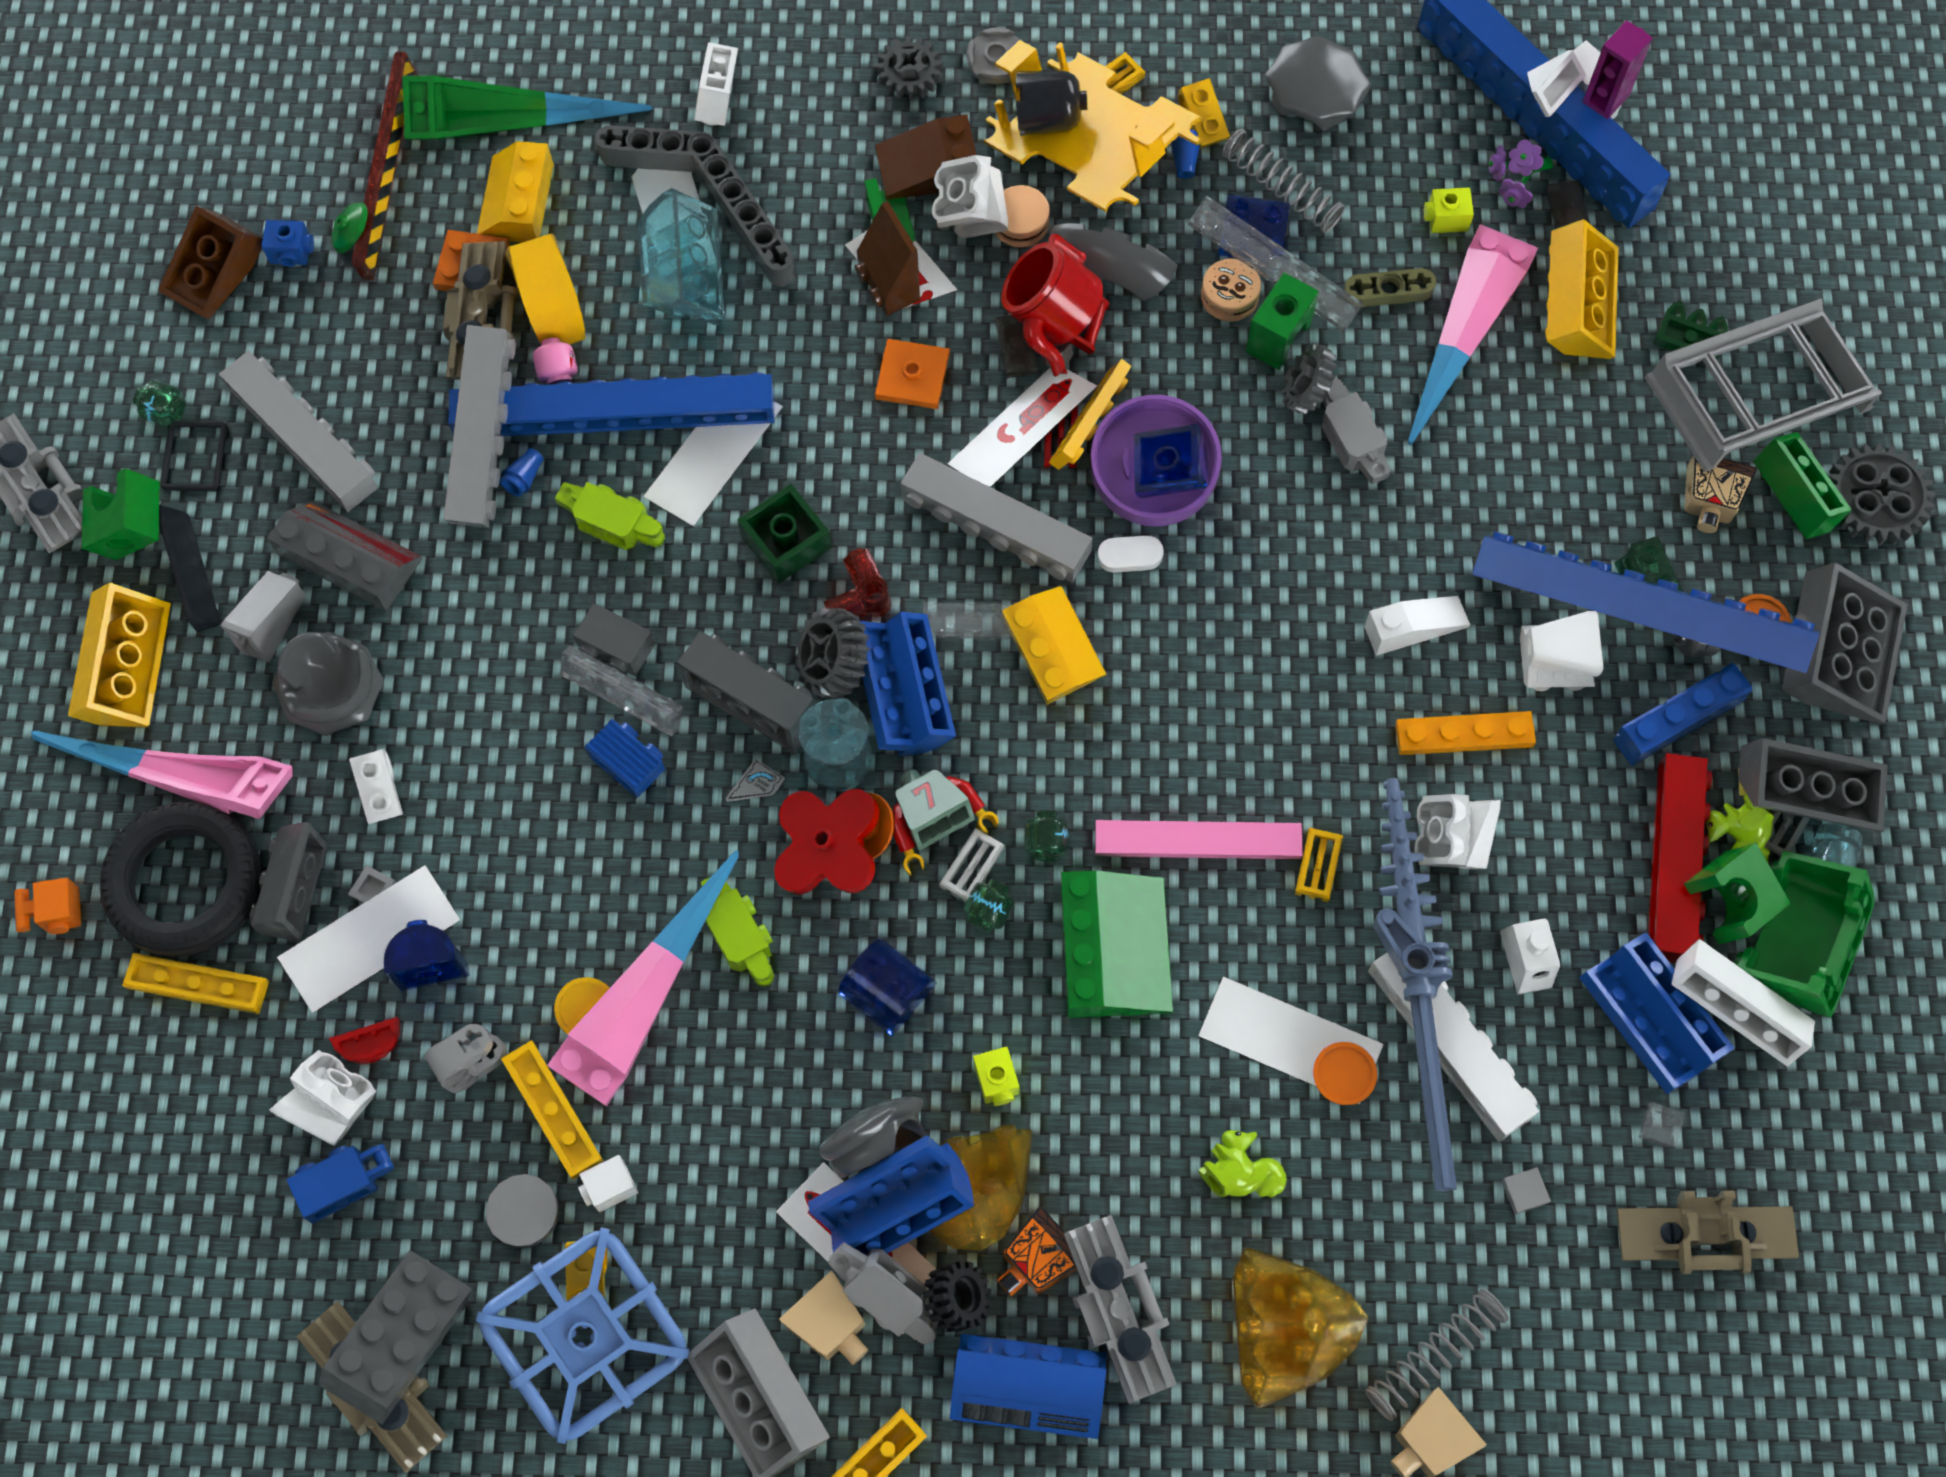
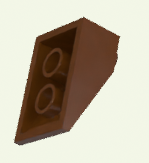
M967 114L934 119L875 145L886 200L939 193L934 178L942 162L977 155Z
M886 201L881 204L857 249L858 264L855 265V270L861 282L867 281L870 286L869 293L875 306H881L888 316L920 301L917 249L889 202Z
M196 206L158 291L205 319H210L253 268L262 249L263 237L219 212Z

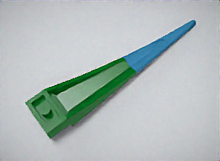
M434 75L402 76L404 135L406 140L441 141L649 112L654 109L650 105L528 90Z

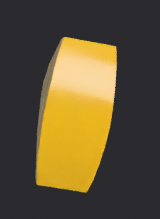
M547 234L508 247L506 255L527 316L540 344L543 340L549 338H559L560 342L568 343L569 345L585 340L582 312L556 237L553 234Z

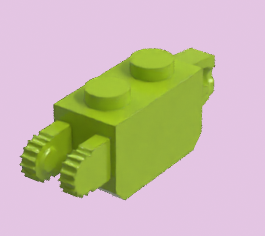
M564 482L555 496L558 505L573 513L579 531L623 550L634 548L637 541L647 546L651 545V547L659 548L664 543V540H666L662 524L657 519L654 520L653 517L647 515L646 508L641 501L630 496L627 498L619 496L606 485L599 484L596 486L586 482L584 487Z
M709 877V878L703 880V881L701 882L702 886H703L711 877ZM725 882L705 922L730 968L739 972L748 969L752 978L755 979L754 981L757 983V986L760 985L766 988V986L772 984V981H774L773 977H775L767 959L772 956L768 945L773 940L764 924L757 926L752 915L757 912L748 895L741 897L737 888L732 890L728 883Z

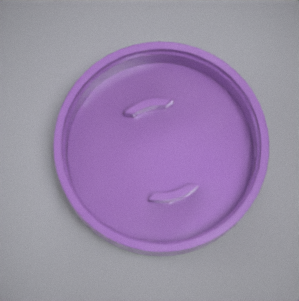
M1166 395L1136 397L1114 408L1097 428L1090 455L1092 482L1105 505L1125 520L1144 526L1172 525L1194 515L1211 497L1221 469V446L1217 433L1210 421L1191 404Z

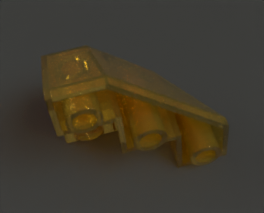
M1014 1124L999 1126L991 1132L969 1137L955 1136L946 1139L943 1143H939L938 1145L940 1146L948 1143L964 1165L972 1187L974 1207L928 1232L953 1249L982 1251L1004 1238L1024 1202L1032 1143L1031 1129H1016Z
M1244 1248L1240 1260L1235 1266L1233 1276L1242 1386L1255 1406L1263 1408L1325 1380L1357 1348L1369 1317L1350 1293L1317 1271L1252 1248Z

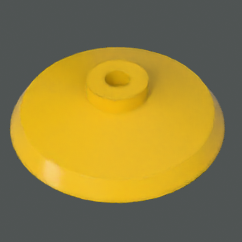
M590 977L577 978L568 982L559 991L554 1005L555 1018L560 1028L566 1034H569L610 988L604 982Z

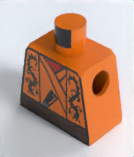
M1042 1206L1033 1213L1003 1252V1257L1012 1267L999 1277L997 1282L1011 1297L1026 1283L1039 1295L1077 1271L1063 1234L1065 1232Z

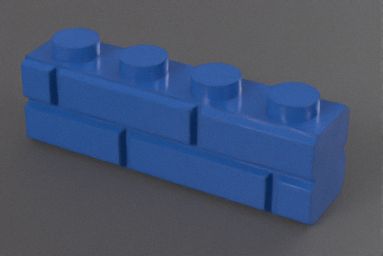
M1731 663L1719 672H1715L1668 699L1664 704L1656 706L1623 725L1613 740L1629 764L1634 766L1740 705L1753 689L1736 664Z

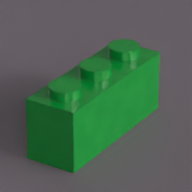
M1798 432L1774 438L1753 461L1805 539L1830 533L1852 511Z

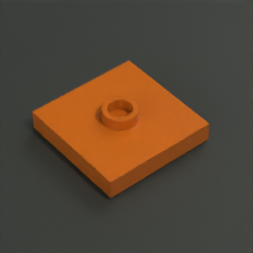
M887 339L875 392V400L938 409L950 356V348Z

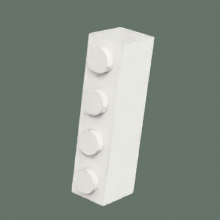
M1699 939L1677 959L1672 980L1674 987L1787 1067L1812 1047L1815 1021L1702 940Z

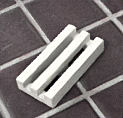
M975 828L940 882V888L950 891L953 896L960 897L965 903L970 904L973 898L969 897V895L973 896L978 891L1005 849V845ZM978 839L983 841L981 847L957 884L954 885L951 881ZM992 846L994 848L972 884L967 891L963 890L985 853Z

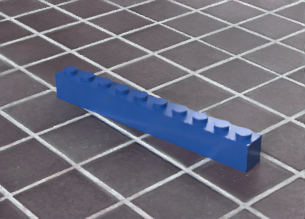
M753 372L748 375L737 376L730 374H719L716 377L689 375L684 378L668 379L666 377H655L652 380L625 378L613 382L591 380L588 383H571L562 381L551 385L527 383L524 386H511L510 391H505L504 404L508 405V416L506 423H501L500 436L775 423L772 374ZM449 389L448 424L453 435L459 389Z
M1495 531L1493 537L1484 536L1472 575L1807 673L1820 631L1814 630L1815 623L1794 618L1793 623L1779 620L1780 613L1760 608L1759 613L1745 610V603L1726 598L1725 603L1711 600V593L1692 588L1691 594L1677 590L1679 584L1663 579H1658L1657 584L1644 581L1645 574L1625 569L1624 575L1610 571L1612 565L1605 562L1592 560L1591 565L1578 562L1579 555L1559 550L1558 555L1545 552V545L1527 541L1525 546L1513 543L1514 537Z

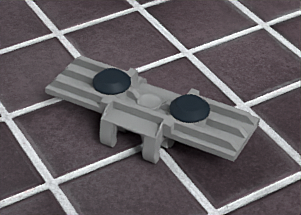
M13 413L0 421V499L7 506L10 516L16 525H24L23 516L26 517L48 553H51L82 534V516L73 503L83 496V489L79 484L73 482L58 459L59 453L56 448L50 446L39 451ZM47 466L59 483L50 489L46 487L39 474Z
M1112 1215L1063 1233L1086 1292L1085 1294L1073 1297L1072 1300L1075 1308L1081 1309L1090 1332L1087 1340L1091 1348L1106 1344L1128 1404L1177 1385L1157 1334V1330L1170 1325L1167 1317L1163 1318L1145 1272L1148 1269L1146 1262L1131 1266ZM1132 1276L1149 1320V1324L1142 1327L1138 1326L1122 1284V1280Z

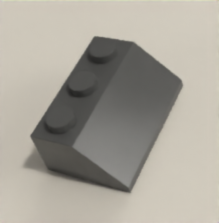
M301 822L279 827L276 838H272L268 850L269 864L267 870L262 872L259 880V888L261 890L257 903L253 904L250 911L251 926L260 935L301 942L328 845L310 823Z

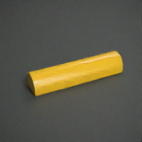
M900 1408L831 1477H887L927 1435L904 1409Z

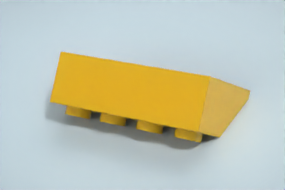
M1584 219L1551 231V245L1549 246L1550 270L1548 273L1549 294L1546 303L1548 319L1545 335L1547 342L1564 355L1611 359L1615 358L1619 247Z
M110 582L91 592L68 711L69 717L100 726L144 728L149 726L171 603Z

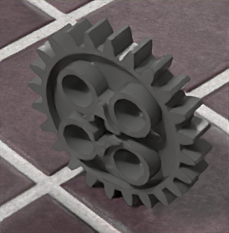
M1878 443L1873 451L1868 444H1864L1860 451L1852 448L1848 455L1843 454L1829 471V478L1852 509L1843 519L1844 522L1840 529L1853 528V538L1859 533L1864 534L1865 543H1868L1872 537H1876L1879 546L1887 538L1892 545H1895L1900 537L1907 541L1913 533L1917 534L1922 529L1923 525L1931 517L1929 514L1935 508L1931 501L1936 496V493L1928 490L1934 482L1933 480H1923V476L1928 470H1917L1915 466L1919 460L1914 459L1908 462L1906 460L1908 452L1904 451L1898 456L1895 454V446L1893 445L1887 452H1884L1881 443ZM1858 476H1862L1866 481L1861 480ZM1891 478H1895L1899 483L1894 482ZM1859 505L1865 506L1869 511L1863 510ZM1893 507L1898 508L1902 513H1898Z

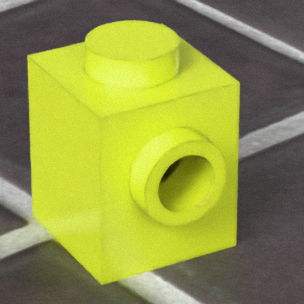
M1470 188L1433 189L1429 202L1424 204L1425 221H1430L1431 233L1469 231L1474 216Z
M1008 1047L973 1056V1064L985 1104L993 1102L994 1106H1000L1014 1101V1096L1019 1095L1020 1086Z

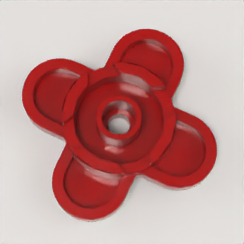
M850 789L840 794L827 806L819 797L808 791H798L789 795L781 805L779 821L782 828L792 838V843L781 853L775 863L774 875L777 883L783 889L797 895L810 892L825 878L836 888L846 893H858L868 887L875 875V862L871 854L863 847V839L874 829L879 820L880 810L875 798L861 789Z

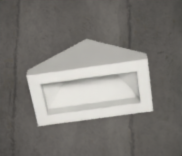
M1568 50L1527 72L1531 91L1545 117H1550L1586 76L1573 50Z

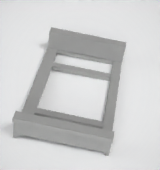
M1822 298L1666 353L1655 369L1644 377L1704 472L1715 469L1729 452L1853 406H1856L1860 414L1870 411L1874 407L1872 404L1882 394L1880 389H1875L1824 313ZM1798 326H1803L1846 391V394H1842ZM1787 331L1831 399L1759 426L1715 356ZM1703 361L1747 430L1724 439L1680 369Z

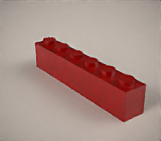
M1666 753L1659 762L1657 771L1648 935L1666 959L1671 963H1676L1677 959L1699 939L1704 942L1703 934H1699V921L1702 922L1705 916V901H1701V892L1689 894L1684 883L1703 869V856L1708 851L1709 837L1704 835V823L1710 817V803H1706V791H1709L1711 787L1712 772L1707 771V758Z

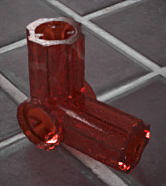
M858 548L849 552L843 559V563L855 589L824 601L825 608L846 609V611L859 616V619L869 615L875 617L883 616L890 610L892 601L887 584L882 578L869 548ZM872 594H881L877 599H868Z

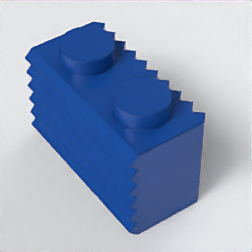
M611 719L586 744L585 750L592 761L633 794L635 798H638L665 770L661 760L663 754L651 743L644 746L636 739L639 736L638 733L629 724L624 722L622 725H619L615 720Z

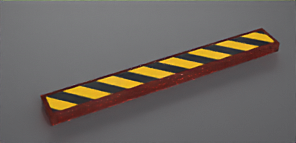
M395 52L364 199V204L368 210L367 221L360 238L355 243L352 258L353 266L364 280H374L404 132L402 76H415L416 72L406 52Z

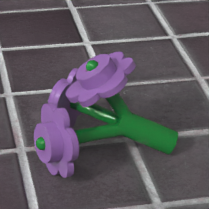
M1529 140L1520 141L1517 149L1514 148L1509 152V157L1512 159L1510 162L1505 161L1506 151H1504L1501 145L1497 147L1496 154H1492L1490 157L1489 172L1492 174L1493 179H1496V182H1501L1506 168H1509L1512 173L1517 174L1521 172L1523 175L1521 180L1516 183L1511 179H1504L1501 184L1502 186L1498 190L1499 194L1503 196L1504 202L1512 207L1525 208L1533 199L1532 193L1525 189V184L1535 172L1549 170L1553 167V160L1550 157L1542 158L1540 156L1542 152L1541 147L1533 145Z

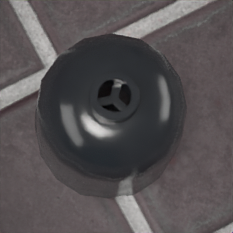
M1066 71L1017 72L1016 88H1019L1020 101H1016L1020 136L1066 132L1078 125L1081 119V111L1088 109L1087 91H1081L1079 81L1075 75Z

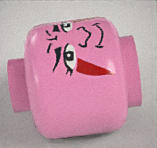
M549 338L543 340L541 346L533 352L532 358L536 376L540 382L547 385L562 381L572 383V378L576 376L578 367L571 345L560 342L559 338Z

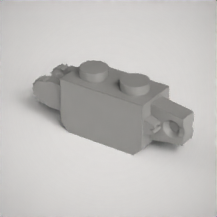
M1334 379L1330 391L1323 394V403H1325L1326 410L1321 427L1345 469L1350 471L1360 469L1371 484L1387 479L1391 471L1384 455L1387 445L1384 431L1382 428L1376 427L1368 403L1366 401L1362 402L1357 392L1350 394L1346 386L1341 382V379Z
M843 1242L832 1253L828 1264L845 1281L843 1292L846 1293L848 1299L855 1306L863 1307L874 1316L876 1322L883 1329L891 1330L898 1337L903 1332H906L914 1340H918V1343L920 1342L921 1345L934 1342L939 1321L932 1322L929 1318L933 1312L932 1310L926 1311L925 1309L926 1298H923V1292L927 1290L926 1286L882 1249H871L864 1255Z

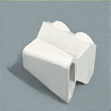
M973 155L942 162L934 178L935 185L939 189V197L935 199L932 206V215L937 220L938 228L954 225V232L962 238H971L1008 230V216L1001 171L990 165L991 157Z
M1586 611L1541 625L1521 626L1522 668L1524 684L1527 688H1533L1536 691H1546L1551 687H1565L1569 690L1577 691L1584 687H1595L1594 677L1599 676L1603 671L1597 611Z
M1459 794L1423 796V800L1417 808V821L1421 826V834L1415 843V853H1423L1424 860L1419 861V865L1459 869H1487L1501 800L1470 801L1469 795Z
M318 1050L301 1063L290 1077L294 1089L269 1109V1111L335 1146L347 1134L377 1091L366 1078L345 1069L343 1063L335 1056Z

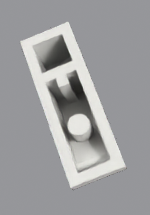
M708 42L694 120L711 126H725L738 48Z
M1451 596L1401 601L1371 610L1364 627L1377 656L1469 628L1470 623L1459 597Z

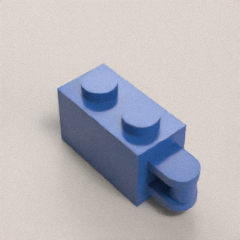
M384 1144L374 1146L364 1152L359 1151L353 1145L350 1147L347 1145L332 1150L328 1154L329 1158L317 1164L312 1162L299 1167L295 1171V1175L286 1180L303 1218L313 1224L379 1190L374 1180L394 1169ZM374 1159L377 1167L369 1170L367 1162Z

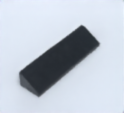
M159 505V526L186 619L195 631L198 632L218 626L221 621L190 516L184 511Z

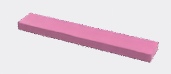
M1096 820L1095 856L1302 859V823Z

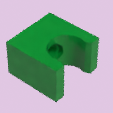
M1284 272L1251 320L1245 352L1280 371L1286 362L1288 351L1300 329L1307 331L1312 323L1319 291Z
M127 468L119 471L117 474L115 495L93 486L83 489L81 549L115 561L159 540L160 481Z
M1757 843L1725 851L1684 883L1689 894L1715 888L1722 895L1726 904L1727 914L1723 924L1715 928L1713 932L1718 945L1750 937L1791 904Z

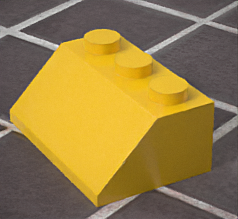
M516 141L492 156L477 234L508 238L509 242L519 243L540 237L554 167L548 144Z
M1062 586L1031 595L1002 610V618L1046 705L1107 675Z

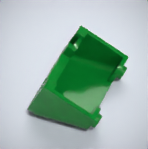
M1783 850L1779 862L1775 861L1771 870L1791 904L1763 926L1755 948L1747 947L1744 952H1739L1734 964L1786 1001L1814 1014L1830 1018L1835 1012L1873 911L1875 899L1867 870Z

